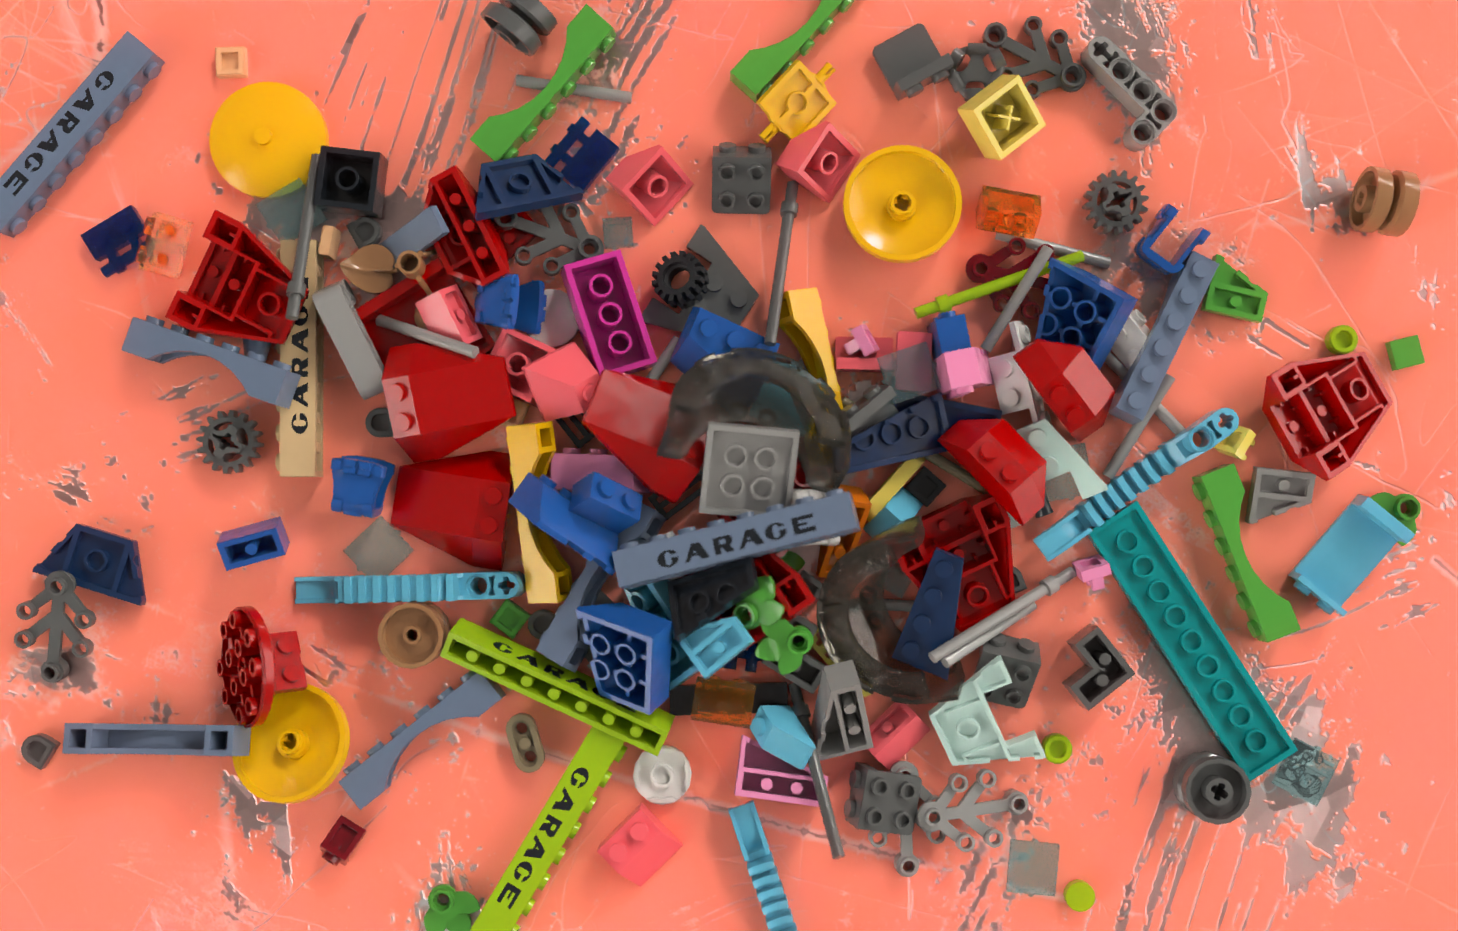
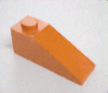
M834 483L832 490L843 489L844 492L849 491L853 496L861 531L840 536V542L837 546L820 545L816 574L818 577L845 580L872 503L861 487Z

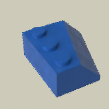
M1050 257L1048 265L1050 274L1048 284H1045L1043 293L1045 296L1043 313L1039 316L1035 339L1082 346L1100 370L1138 299L1088 271Z
M693 307L669 361L690 381L697 385L716 405L724 410L731 419L738 422L756 400L780 344L776 342V346H766L764 344V336L701 307Z
M528 472L508 502L535 526L564 545L568 544L590 562L593 560L605 572L613 576L616 571L612 552L617 551L618 534L569 511L572 492L564 487L560 491L555 488L557 483L544 474L538 478L531 472Z
M621 602L577 607L575 609L577 618L583 620L585 632L582 634L584 643L590 646L593 656L590 665L599 695L647 715L653 713L669 698L672 621Z

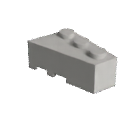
M853 659L824 666L822 670L811 724L820 761L873 748L862 688Z

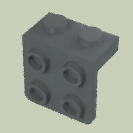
M921 23L875 46L872 51L874 59L898 101L907 96L912 98L924 90L923 87L931 83L935 85L944 81L950 76L949 72L954 65V61L949 53L941 57L925 26Z
M722 142L719 146H713V212L725 214L769 213L772 168L771 147H766L763 143L736 146L732 142Z
M874 384L863 392V396L858 401L844 407L840 411L841 415L834 419L833 423L844 438L847 439L898 413V410L891 402V399L897 394L890 385Z
M1000 633L979 647V660L974 674L996 656L1001 655L1012 683L987 692L984 696L988 702L1021 709L1027 704L1041 667L1039 643L1027 638L1020 639Z
M856 762L855 768L851 771L849 777L851 790L849 799L846 800L844 805L845 820L857 829L900 835L912 834L922 785L921 778L911 774L877 770L867 763Z

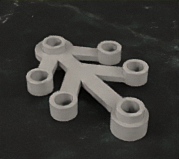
M898 761L890 769V772L902 773L907 771L909 774L919 777L917 768L909 761ZM921 785L919 798L924 802L933 801L938 798V795L931 794ZM916 813L915 823L926 833V837L934 844L942 843L946 835L940 831L939 837L933 839L931 837L932 832L925 830L918 823ZM869 831L868 840L874 847L880 848L887 843V835L889 833ZM876 833H882V839L879 842L873 841V836ZM912 834L900 835V852L894 858V868L903 877H912L919 869V861L913 854ZM906 861H912V867L909 870L903 869Z
M984 768L977 772L976 780L958 805L947 807L956 792H964L968 787V779L960 773L951 774L948 778V784L936 801H927L920 806L917 820L925 830L930 832L940 830L955 842L958 849L963 852H970L975 847L973 836L966 832H960L947 821L961 819L981 835L987 845L996 848L1002 844L1003 834L995 828H990L976 816L1004 811L1013 815H1021L1027 810L1029 802L1024 793L1012 789L1008 790L1002 799L975 803L985 788L993 787L997 780L993 771ZM989 773L990 780L987 783H983V776ZM960 777L962 784L955 788L954 781ZM1021 799L1020 807L1015 809V800ZM932 812H936V820L930 822L929 815ZM992 833H996L997 838L994 842L989 841V837ZM965 837H968V839H969L968 845L965 846V847H962V846H961V841H962V839L965 838Z

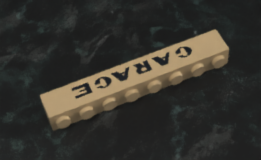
M280 240V248L276 251V257L293 273L298 240ZM310 240L304 284H306V288L310 292L285 344H276L277 353L280 354V362L291 365L290 371L301 375L290 408L276 405L277 412H280V424H277L275 431L276 440L279 442V453L275 459L279 477H323L324 323L314 305L312 294L324 288V257L318 254L319 241Z

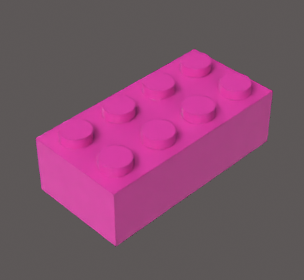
M618 249L563 265L560 274L589 361L597 370L599 376L604 369L633 374L652 368L658 361L621 250Z

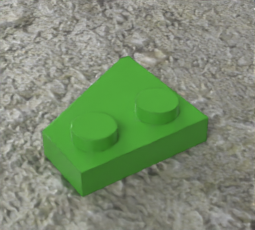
M1219 254L1214 255L1212 260L1219 263V266L1205 292L1201 311L1253 323L1262 322L1268 293L1260 286L1251 283L1249 278L1240 270L1236 271L1224 261L1225 258Z

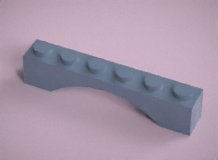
M1191 251L1182 264L1185 266L1179 272L1173 273L1155 323L1135 361L1118 385L1108 413L1130 425L1144 420L1219 266V263L1195 251Z
M148 315L146 320L136 317L132 318L121 349L122 351L162 364L187 356L211 357L221 362L233 372L242 383L248 396L273 405L290 408L301 375L290 371L291 365L274 360L273 365L265 363L266 356L248 351L247 356L239 354L240 347L226 342H222L221 347L214 345V338L197 333L196 338L188 336L189 329L172 324L170 329L163 327L165 321Z
M642 503L640 521L618 534L617 550H621V544L637 541L638 545L648 543L649 537L659 533L667 518L655 509ZM589 560L586 561L584 570L579 578L572 583L569 595L556 610L554 620L541 635L539 645L536 648L544 656L573 672H576L590 649V646L584 643L582 636L585 632L583 620L577 618L575 609L579 606L595 605L603 584L610 576L593 560L591 562Z
M470 670L460 678L463 682L461 686L455 690L450 686L437 696L440 702L433 708H430L427 704L413 716L416 719L414 723L408 727L403 723L390 733L393 739L386 745L380 741L366 753L369 755L367 760L360 763L357 759L344 769L343 772L346 776L339 781L340 785L361 810L391 786L393 774L401 755L421 732L445 720L461 717H479L506 695L498 683Z
M65 723L62 754L249 756L251 728H246L243 725Z

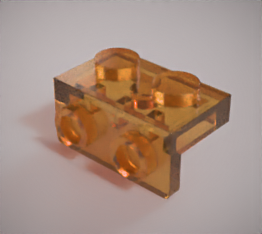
M712 675L708 679L698 676L690 720L749 729L756 685L750 684L749 681L744 679L726 681L721 680L716 675Z

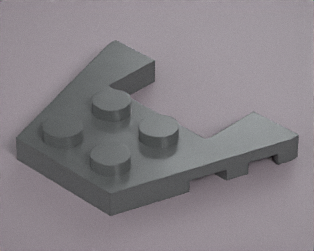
M701 224L687 244V249L711 263L707 270L708 275H706L709 278V284H704L708 288L707 292H700L703 299L699 302L695 298L693 300L695 305L692 307L686 303V309H682L680 313H676L660 301L652 298L642 313L645 324L682 332L692 308L701 307L735 324L741 325L758 299L759 294L705 226Z

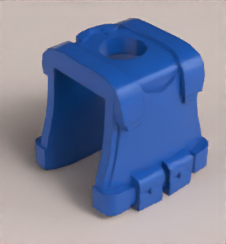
M1165 204L1155 215L1157 222L1146 237H1142L1135 246V253L1142 261L1159 273L1167 276L1179 272L1185 266L1182 263L1196 246L1204 244L1211 234L1203 227L1193 230L1170 262L1151 250L1150 247L1179 212L1178 209L1170 204Z
M506 274L505 277L497 279L485 287L478 285L477 292L479 293L475 297L474 322L503 329H518L530 335L540 334L541 323L545 322L546 310H544V307H546L547 295H544V282L532 280L520 285L519 275Z
M359 455L333 458L331 463L333 475L331 510L358 517L375 518L382 513L385 493L394 475L396 465L382 459Z

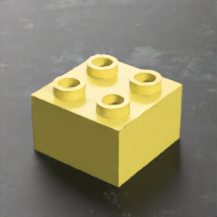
M1002 74L957 109L984 158L1002 160L1046 126L1020 75Z

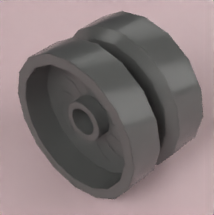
M499 0L500 3L489 2L480 14L482 19L506 42L530 57L542 45L538 34L548 36L558 24L553 14L539 0Z
M1203 751L1193 753L1184 758L1175 769L1173 789L1176 798L1181 806L1204 822L1216 825L1231 823L1239 818L1249 806L1252 794L1250 780L1244 770L1233 761L1219 754Z

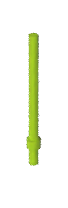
M1082 250L1056 258L1070 265L1085 261ZM1049 261L1046 262L1038 277L1050 273V268H1048ZM1029 268L950 296L944 294L935 297V301L913 308L915 316L919 319L937 312H948L954 306L1017 285L1021 282Z

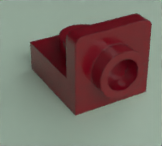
M341 815L320 845V850L324 853L322 858L334 866H337L339 863L346 866L349 862V857L366 834V830Z

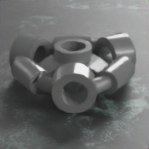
M968 43L966 47H956L950 56L954 61V65L949 72L948 80L955 93L959 92L965 98L964 101L967 102L983 89H966L967 83L980 82L986 87L1003 74L1007 63L999 48L988 47L987 43ZM967 54L970 57L968 66L963 71H957V68ZM987 54L996 71L990 72L984 65L983 58Z

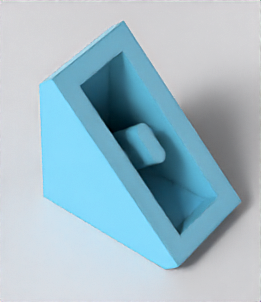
M902 486L884 508L870 522L866 523L863 530L885 548L899 533L908 527L923 504Z

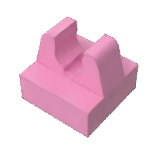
M866 324L852 329L851 333L855 339L843 345L848 355H853L861 350L864 356H869L880 350Z
M1097 554L1072 562L1073 569L1076 571L1078 578L1083 583L1086 582L1087 586H1091L1092 591L1105 588L1103 577L1112 573L1110 564L1102 556Z

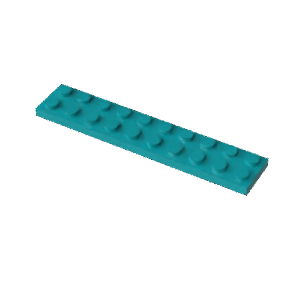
M1138 501L1131 502L1115 512V515L1111 518H1106L1104 520L1105 523L1100 527H1092V532L1087 535L1099 555L1110 564L1113 577L1231 760L1244 770L1249 780L1252 781L1298 751Z

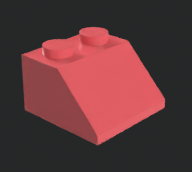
M502 329L490 354L505 357L513 397L538 408L521 367L557 349L516 330Z
M641 802L600 843L597 852L618 874L641 887L683 844Z

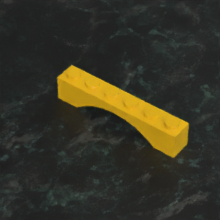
M817 287L789 290L783 293L779 327L788 335L798 349L810 375L812 414L803 442L809 470L837 465L833 445L845 440L833 423V420L841 415L840 411L843 409L840 395L841 389L837 382L834 358L831 354L828 330L825 326L822 302Z
M553 421L524 423L506 427V442L509 448L510 472L513 479L514 492L528 472H531L538 478L542 474H547L549 464L556 452ZM516 509L528 604L559 603L566 600L573 583L570 566L560 555L553 543L552 537L535 526Z

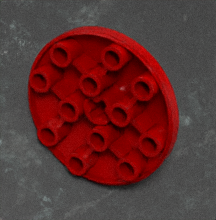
M252 606L236 607L230 612L227 621L221 622L222 652L221 659L217 661V674L219 677H223L222 702L224 705L230 706L238 725H243L246 728L261 726L269 715L274 694L303 691L308 687L304 665L300 657L301 650L297 631L269 633L262 616Z

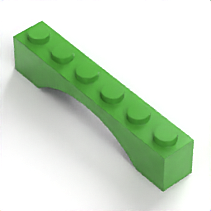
M821 0L817 10L808 22L795 34L771 46L749 50L730 71V81L756 103L800 54L804 57L815 45L813 40L820 33L825 35L835 22L833 18L839 12L844 14L853 4L854 0Z
M586 4L567 26L563 57L555 75L547 86L534 99L520 108L505 114L488 117L470 140L493 161L517 157L519 147L524 142L528 143L535 137L538 132L537 127L544 119L548 120L554 115L559 101L563 97H569L577 87L575 83L582 75H588L593 70L598 56L602 52L604 54L613 47L616 41L614 38L617 36L614 28Z
M1223 464L1193 476V493L1203 504L1205 512H1203L1204 520L1207 526L1213 529L1216 537L1214 539L1216 550L1221 556H1224L1227 564L1225 567L1226 575L1236 586L1238 591L1236 599L1240 608L1246 611L1249 619L1247 627L1251 635L1259 641L1269 643L1301 630L1291 603L1277 595L1262 582L1252 569L1245 555L1239 525L1245 489L1235 464Z

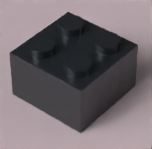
M321 145L314 205L324 212L381 218L389 161L380 152Z

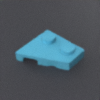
M738 617L708 622L680 642L678 641L704 679L711 677L755 642Z

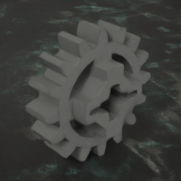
M1111 170L1108 173V177L1102 173L1097 177L1098 182L1093 180L1089 183L1088 187L1092 191H1086L1083 194V197L1089 200V202L1085 203L1082 209L1090 210L1086 220L1094 219L1096 221L1093 226L1094 229L1103 226V234H1108L1114 229L1115 235H1119L1123 232V228L1129 232L1134 228L1133 223L1138 225L1142 222L1143 219L1139 214H1144L1148 211V208L1143 206L1142 203L1147 201L1149 196L1141 195L1140 192L1145 188V185L1136 186L1137 176L1129 180L1127 179V171L1124 170L1117 176L1116 171ZM1098 194H1099L1100 197H1101V201H1100V205H1099V206L1097 205V197H1098ZM1124 198L1119 205L1106 207L1112 200ZM1133 199V209H1132V211H1131V209H1130V203H1131V200Z
M229 410L228 415L224 411H218V419L210 416L207 417L210 425L208 427L200 426L199 428L204 432V436L196 437V441L203 442V447L197 449V452L206 453L207 455L203 459V463L210 464L214 462L212 470L220 471L222 469L224 474H231L233 469L236 473H242L243 465L252 468L254 466L251 461L252 457H261L256 452L257 448L264 447V443L258 442L257 439L263 435V432L254 430L258 422L254 420L248 421L249 415L246 413H241L238 416V411ZM227 423H232V424H229L226 429H224V430H219V428H220L222 425L227 424ZM223 437H231L230 440L238 447H230V443ZM237 454L243 455L242 457H240L239 459H237V460H235V461L228 462L229 459H231V460L233 459L234 455H237Z

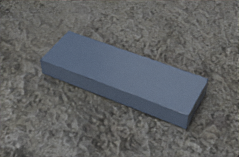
M429 206L379 245L386 247L393 254L395 263H397V258L402 252L407 250L416 253L420 250L425 251L450 231L437 206Z

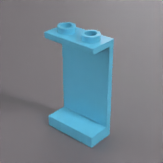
M1358 494L1288 576L1296 581L1293 586L1305 596L1312 594L1317 598L1316 605L1329 615L1334 612L1344 617L1347 613L1341 607L1398 541L1408 544L1415 534L1369 496Z

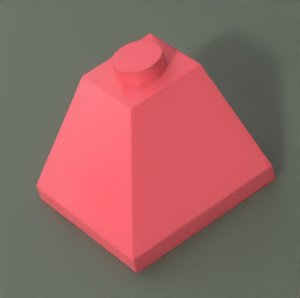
M824 121L791 139L775 165L792 181L798 182L800 186L830 203L861 155L830 122Z
M656 145L625 157L605 178L617 193L653 226L658 224L694 184L661 145Z
M570 342L521 367L545 422L585 413L600 377L597 370L575 342Z

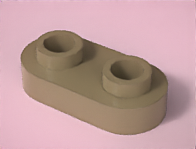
M526 713L515 714L506 724V735L516 766L523 772L532 773L537 771L545 761L543 744L534 718ZM518 723L526 724L527 731L524 733L518 731ZM526 752H534L536 755L535 760H528Z

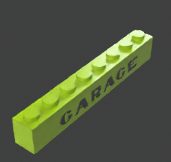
M462 617L449 631L440 657L655 756H658L675 718V715L660 708L647 715L603 697L598 693L594 678L577 670L576 672L570 671L548 657Z
M595 727L590 729L471 927V931L519 930L521 926L516 924L521 914L526 917L536 902L531 897L537 888L541 891L544 889L551 877V874L547 873L552 862L556 865L559 864L567 850L562 847L567 837L573 840L582 825L578 822L579 817L583 811L588 814L597 800L593 796L597 787L604 788L610 779L612 772L608 769L612 762L616 761L619 763L628 747L623 745L625 741Z

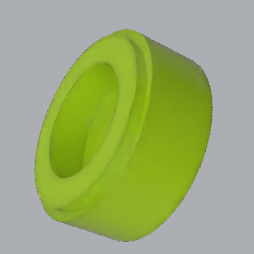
M1347 325L1333 327L1325 336L1327 349L1335 355L1348 354L1358 344L1356 331Z
M1051 733L1042 740L1041 745L1048 761L1054 764H1061L1070 758L1072 744L1064 735Z
M1080 879L1072 880L1064 888V900L1074 911L1084 912L1093 906L1095 892L1086 881Z

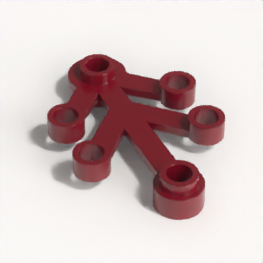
M1015 237L1007 243V246L991 256L985 254L972 256L966 263V275L971 281L984 284L993 281V278L999 279L1025 270L1031 266L1043 245L1039 246L1035 253L1009 269L996 266L1011 255L1018 256L1025 251V241L1020 237ZM1014 241L1021 244L1019 252L1012 250L1011 245ZM1043 244L1054 250V248L1051 245ZM1055 251L1051 254V258L1054 257ZM978 263H982L986 267L983 274L976 271ZM1037 277L1032 287L1044 290L1045 284H1048V278ZM1019 284L1009 287L1012 294ZM1000 291L989 294L993 301L994 310L1001 313L1003 309L997 306V301L1003 298L1008 303L1010 297L1002 295ZM1026 295L1020 304L1021 315L1028 320L1035 319L1040 314V307ZM1028 305H1032L1035 308L1033 316H1029L1026 313Z

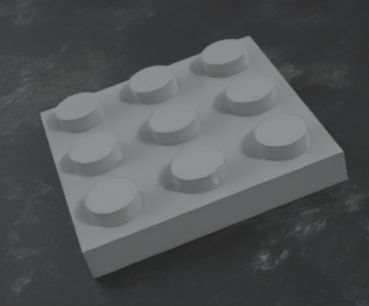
M708 422L699 513L736 516L745 512H754V515L765 513V508L772 505L783 504L784 508L791 506L800 431L797 429Z

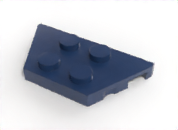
M537 154L482 163L475 219L480 221L580 201L583 198L584 192L579 186L572 188L563 181L564 175L557 169L550 167Z
M76 523L66 534V538L58 542L50 550L51 553L42 563H37L32 571L44 576H48L50 573L58 570L66 571L75 577L76 586L139 606L146 604L138 541L86 524Z

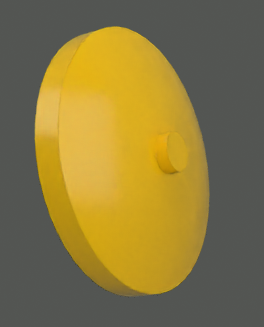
M278 82L253 83L231 94L217 110L209 135L211 156L222 177L242 193L264 200L284 199L306 189L311 155L320 154L321 145L329 146L328 128L317 106L301 91Z
M911 145L885 147L863 159L850 175L843 198L845 223L857 244L872 256L893 263L920 261L939 251L953 235L962 210L960 186L950 167L934 153Z
M307 684L308 687L303 691L274 694L266 721L261 726L251 727L249 756H232L238 778L246 789L255 796L279 804L300 803L320 794L338 776L349 750V724L341 705L323 689Z

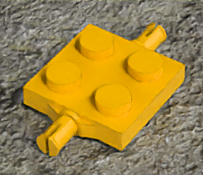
M795 60L756 101V104L764 111L770 122L759 134V137L768 144L777 132H781L791 140L815 127L837 104L828 93L824 84L836 71L835 68L826 62L820 71L815 74L809 71L800 60Z

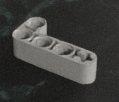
M1095 37L1081 53V63L1084 68L1137 118L1123 134L1124 146L1133 152L1143 150L1177 116L1176 104L1107 37ZM1099 51L1101 55L1096 57L1093 53ZM1109 60L1111 63L1105 67L1104 65ZM1112 70H1120L1124 78H1116ZM1134 89L1140 90L1144 94V100L1136 98ZM1155 109L1164 113L1165 120H1160L1156 117ZM1134 130H1140L1144 134L1145 140L1139 141L1134 135Z
M342 279L317 290L312 294L314 305L359 394L366 400L384 392L381 381L384 365L354 307L356 299L348 282Z

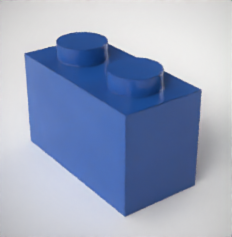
M955 311L940 313L927 326V332L932 333L933 360L945 352L971 347L965 314L956 315Z
M593 471L573 485L569 511L619 534L640 521L643 495Z
M281 516L224 531L221 533L216 544L226 571L286 555L290 542Z

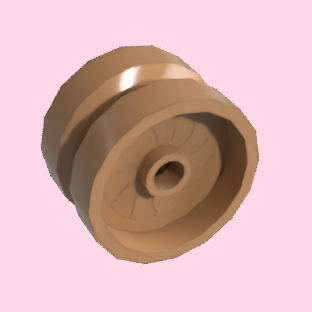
M1377 166L1365 168L1354 186L1350 199L1349 222L1351 228L1355 231L1366 233L1377 231L1381 235L1392 237L1403 235L1409 229L1419 205L1421 191L1420 180L1417 174L1403 170L1391 172L1387 168Z
M413 601L395 606L384 615L379 624L377 640L381 652L389 662L400 668L414 669L425 666L440 656L451 627L448 617L440 607L429 601ZM414 630L418 634L417 639H414L412 637L415 633Z

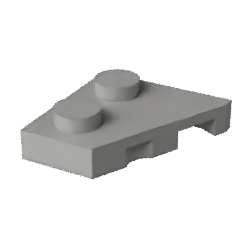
M1253 466L1245 522L1254 524L1259 519L1270 515L1277 516L1287 512L1290 508H1299L1312 503L1316 475L1311 472Z

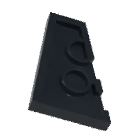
M747 557L667 581L674 639L680 642L757 591L759 583L755 560Z

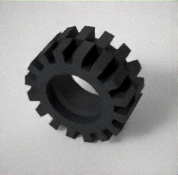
M675 251L670 252V259L665 255L662 257L664 263L661 265L657 262L655 265L659 271L652 272V277L655 279L652 280V286L655 288L656 294L671 307L677 308L678 305L681 309H686V303L692 307L695 305L693 301L695 298L699 302L703 299L700 292L706 293L708 290L704 285L709 284V278L706 276L708 272L693 254H687L685 251H679V255ZM682 271H688L690 274L688 282L679 289H673L671 282L675 275Z

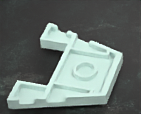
M1046 418L1016 430L1046 461V481L1071 472L1082 500L1108 490L1106 483L1091 469ZM1008 513L1011 529L1019 526L1020 524Z
M1001 655L996 656L928 711L929 718L952 766L990 763V760L1008 759L1010 762L1020 761V758L1034 757L1035 760L1046 758L1035 730L1005 740L984 696L987 692L1012 683Z

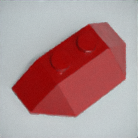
M454 165L429 179V190L424 210L429 206H437L450 231L433 244L447 274L483 287L509 274L506 248L491 218L476 221L475 212L478 193L460 169Z
M1037 338L1012 356L1041 397L1078 442H1081L1104 425L1116 391L1082 346Z
M1005 419L959 420L938 439L943 447L1021 526L1028 522L1044 506L1046 461Z

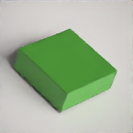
M1418 335L1385 343L1392 371L1425 363Z
M506 599L489 622L511 639H514L531 614L511 599Z

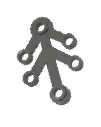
M1038 16L1028 17L1023 25L1025 34L1031 37L1034 50L1009 38L1006 27L1001 23L993 22L984 30L982 40L983 43H987L988 47L995 49L1000 47L1029 62L1012 68L1005 67L1003 73L1020 75L1021 78L1042 71L1054 75V77L1040 82L1030 80L1025 84L1026 88L1033 86L1036 89V94H1030L1033 100L1040 93L1059 87L1066 92H1076L1085 84L1086 72L1081 65L1073 63L1067 44L1068 34L1062 29H1057L1049 37V45L1057 50L1060 60L1059 64L1050 58L1041 30L1042 20ZM1028 23H1036L1037 29L1031 30ZM996 34L998 41L992 42L989 39V35ZM1054 36H1061L1063 43H1056ZM1072 74L1075 77V82L1067 81L1066 75Z
M574 203L564 206L562 217L566 222L571 223L577 238L565 233L552 206L536 209L543 214L549 227L521 218L517 213L508 215L511 217V221L507 224L501 222L500 218L502 216L494 218L495 225L501 230L507 231L515 228L545 239L529 247L523 246L516 250L515 260L521 266L529 265L533 258L560 246L572 249L557 258L548 257L544 260L543 271L548 276H556L560 269L563 268V265L604 253L602 241L597 236L588 234L580 217V209ZM573 209L577 215L569 217L566 215V211ZM592 246L595 252L587 254L584 251V247ZM521 252H526L530 257L528 260L522 261L518 255ZM549 262H554L557 265V269L550 271L546 265Z
M62 570L50 573L45 579V590L32 600L20 603L16 608V614L20 619L29 620L38 614L40 607L52 600L50 613L29 629H24L14 636L15 645L25 649L35 644L36 639L50 628L47 661L42 664L40 671L41 677L50 683H56L66 678L70 671L68 662L61 658L63 632L73 643L72 653L76 657L84 658L94 650L93 642L85 638L78 628L87 629L96 623V615L93 611L88 610L74 593L77 585L75 577ZM56 581L61 584V590L57 587ZM66 604L76 614L74 623L65 613ZM25 606L29 607L30 615L25 612ZM82 615L88 618V624L83 622ZM23 635L27 636L28 643L23 641ZM80 644L86 647V652L80 649ZM50 668L54 670L55 676L51 673Z

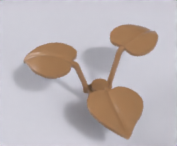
M371 244L360 248L339 265L347 279L367 293L380 294L392 287V274H396L400 270L407 278L416 279L429 296L433 293L422 278L426 269L423 257L436 255L437 251L434 245L430 246L434 248L433 250L424 252L420 250L416 253L407 250L398 256L397 263H395L393 254L386 247L379 244ZM416 307L414 315L416 325L427 330Z

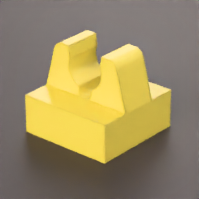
M1238 425V428L1213 448L1219 453L1240 460H1246L1247 456L1245 453L1249 446L1254 447L1256 434L1251 429Z

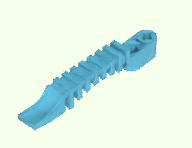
M1220 408L1206 413L1175 437L1157 446V450H1152L1145 455V458L1137 460L1133 463L1134 466L1126 468L1122 471L1123 474L1115 476L1113 480L1111 479L1110 483L1106 484L1108 490L1076 504L1073 510L1067 511L1061 519L1032 539V541L1040 549L1047 562L1051 561L1091 533L1092 529L1090 527H1100L1105 523L1103 519L1111 518L1115 515L1113 510H1121L1126 506L1124 502L1133 501L1138 497L1137 493H1143L1149 489L1148 485L1157 484L1161 481L1162 478L1160 476L1172 474L1176 471L1174 468L1180 467L1205 453L1232 434L1239 425L1237 413L1230 408ZM1195 432L1198 433L1201 437V444L1199 447L1196 446L1193 442V435Z
M520 571L294 577V582H296L295 604L509 599L521 596L526 591L525 575ZM480 578H483L487 584L484 593L478 588ZM507 581L514 582V588L507 587Z
M754 800L728 808L744 860L747 861L748 873L752 877L754 889L756 888L757 898L759 902L761 901L763 915H766L768 930L798 931L796 923L793 922V914L791 908H789L786 893L784 894L783 884L779 878V872L775 865L772 851L770 852L769 843Z

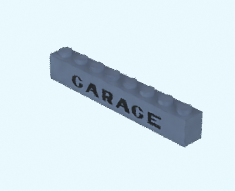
M129 31L122 36L0 177V233L12 238L22 233L26 229L31 217L45 207L50 195L64 185L66 177L70 172L84 162L85 155L89 150L103 140L104 133L108 128L122 118L123 111L127 106L141 96L142 89L146 84L160 74L161 67L166 62Z
M835 489L826 492V497L814 500L813 496L803 497L795 500L796 505L785 508L783 504L772 505L765 508V513L754 515V512H745L736 515L737 520L726 523L724 519L710 521L707 523V528L696 530L695 527H686L678 530V535L667 538L666 534L649 537L648 543L638 545V542L634 541L621 544V550L612 552L619 588L628 590L704 571L747 557L756 558L859 532L861 529L853 496L849 491L844 492L843 489Z

